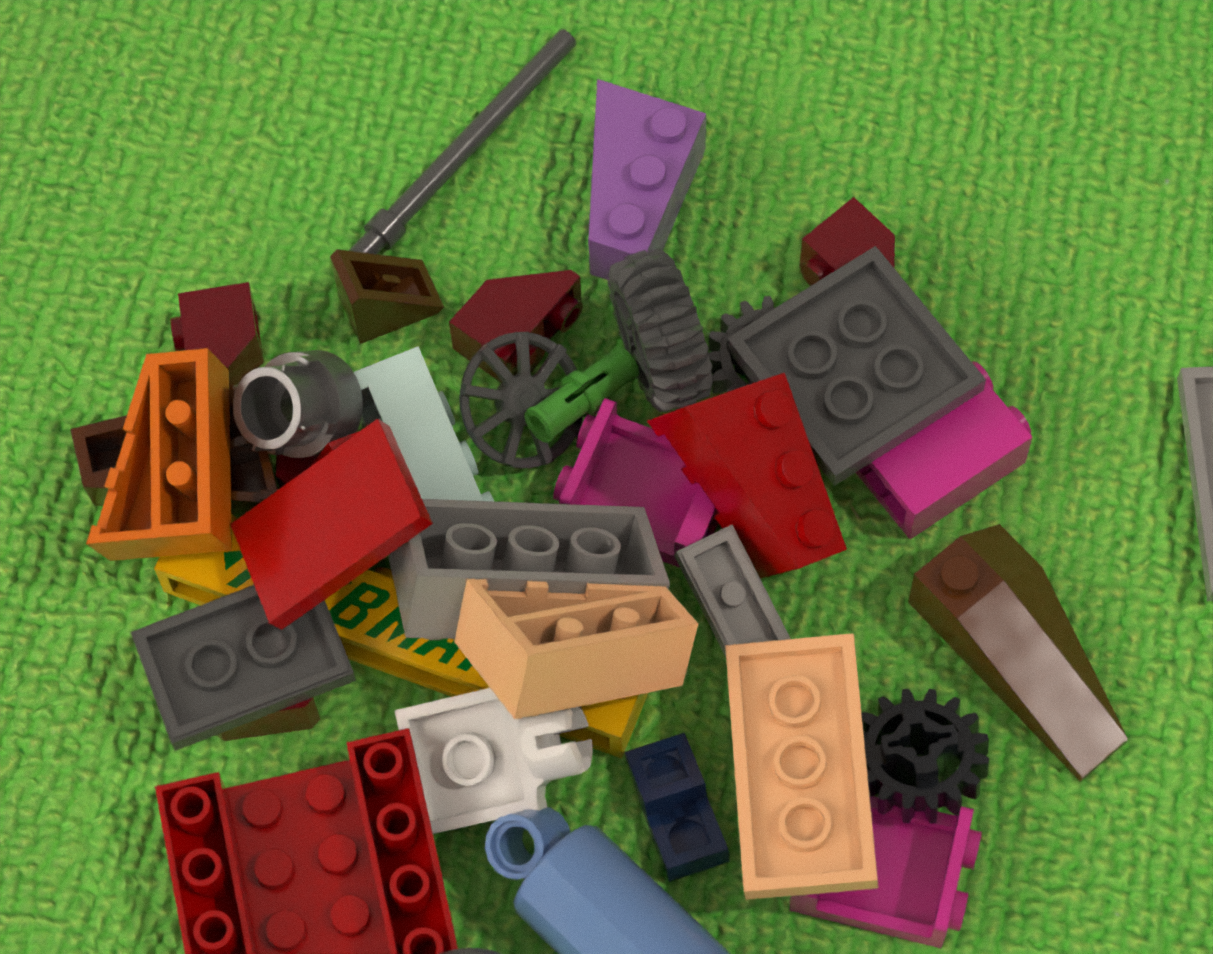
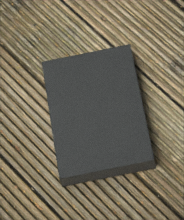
M253 585L131 632L175 751L356 681L325 600L281 630L268 622Z

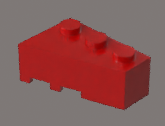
M785 372L647 421L658 437L665 435L685 463L681 470L691 485L699 483L718 510L714 517L722 529L733 525L760 579L796 570L847 550Z

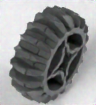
M659 248L648 252L642 250L624 257V260L612 264L608 274V286L611 292L609 297L614 309L613 315L617 321L619 335L622 338L624 347L637 363L639 369L637 379L640 389L645 393L646 400L659 412H666L672 409L678 410L709 397L713 383L712 364L708 356L709 347L705 341L703 327L697 315V308L691 299L689 287L685 285L681 271L676 268L674 260Z

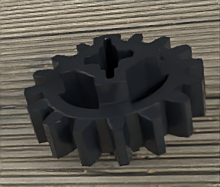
M908 688L902 689L900 704L894 705L884 696L879 698L878 717L871 713H862L869 796L872 797L878 794L879 813L884 815L894 806L902 808L903 823L909 824L914 817L915 811H924L929 823L933 824L937 823L938 808L945 806L948 811L957 816L962 806L961 795L975 800L979 797L980 779L987 778L989 772V757L986 756L988 755L989 738L988 734L978 733L979 716L976 713L960 717V699L954 697L943 706L937 703L936 690L929 689L923 701H915L913 694Z

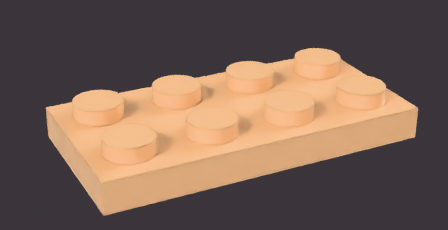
M854 633L725 645L745 899L878 889Z

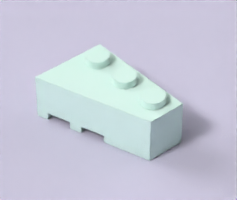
M419 346L354 372L359 382L363 399L360 421L362 429L377 418L390 426L422 499L494 501L489 491L481 494L473 476L478 475L479 472L473 454L465 440L459 443L452 427L455 424V420L444 393L437 391Z

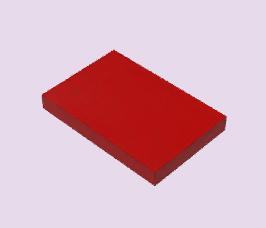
M377 418L230 525L268 622L283 630L431 526L433 522L390 426Z

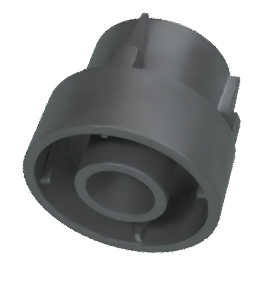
M312 350L281 354L269 361L265 367H259L248 372L239 384L234 385L232 388L236 390L233 399L235 422L243 437L253 445V451H267L272 455L282 454L292 458L318 456L328 442L357 432L360 425L363 399L359 382L345 361L327 351Z

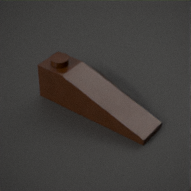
M1000 524L960 536L914 574L908 603L1080 782L1126 744L1128 738L1042 566Z

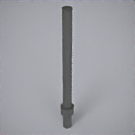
M560 29L388 210L380 209L364 225L366 233L349 251L378 254L382 249L390 250L406 233L404 226L576 46L574 37L568 31Z

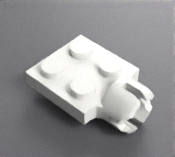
M491 688L395 710L398 730L410 728L433 834L494 821L499 817L526 809L542 810L547 807L545 790L549 782L581 774L591 766L593 758L592 739L561 744L559 736L560 733L589 727L580 706L537 716L514 719Z

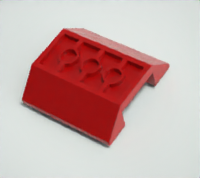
M410 728L346 742L350 760L229 788L225 787L219 772L155 786L185 954H441L458 949Z

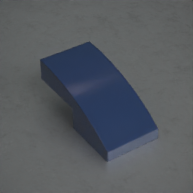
M685 732L624 752L644 816L668 881L671 882L730 862L728 847L707 798L705 781Z

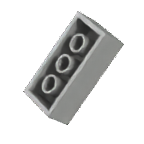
M422 499L433 524L389 555L406 638H424L428 640L455 639L466 579H487L488 590L525 591L527 581H542L548 583V592L585 594L587 583L666 586L668 590L670 586L644 507Z

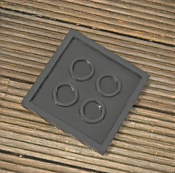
M876 246L727 338V351L753 383L785 372L816 463L834 486L984 391L986 382L984 376Z

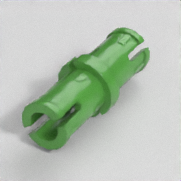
M615 346L607 355L583 372L574 370L562 379L561 388L537 405L526 410L527 412H525L524 417L528 428L540 441L548 443L580 417H586L587 414L595 415L598 413L604 398L607 399L624 385L637 379L639 369L636 361L626 349Z

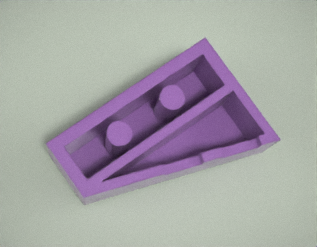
M597 79L588 237L591 275L609 280L608 274L611 265L624 260V257L642 250H646V252L659 248L663 250L705 152L706 113Z

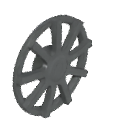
M513 332L490 340L470 360L464 372L460 388L461 415L470 438L490 459L513 468H533L547 465L559 457L570 446L574 438L578 437L583 416L565 428L562 436L550 448L548 443L540 441L530 431L536 446L537 455L527 458L515 457L524 426L528 427L524 417L525 412H527L526 410L537 405L561 388V386L551 389L544 387L545 381L556 365L559 363L566 376L574 370L578 371L566 353L567 349L561 344H556L538 334ZM515 343L518 368L515 376L511 374L494 353V350L507 344ZM529 344L549 353L545 362L533 376L530 374ZM482 361H485L501 379L502 383L497 390L471 385L473 376ZM469 397L494 400L497 412L478 425H475L470 411ZM505 421L511 424L505 448L501 453L491 447L482 436Z

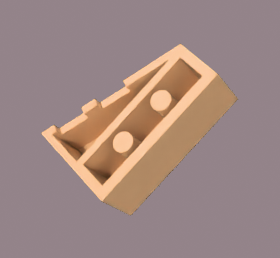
M466 579L454 642L514 719L683 686L698 623L666 586L587 583L585 594L548 592V583L542 581H527L525 591L488 590L487 579Z

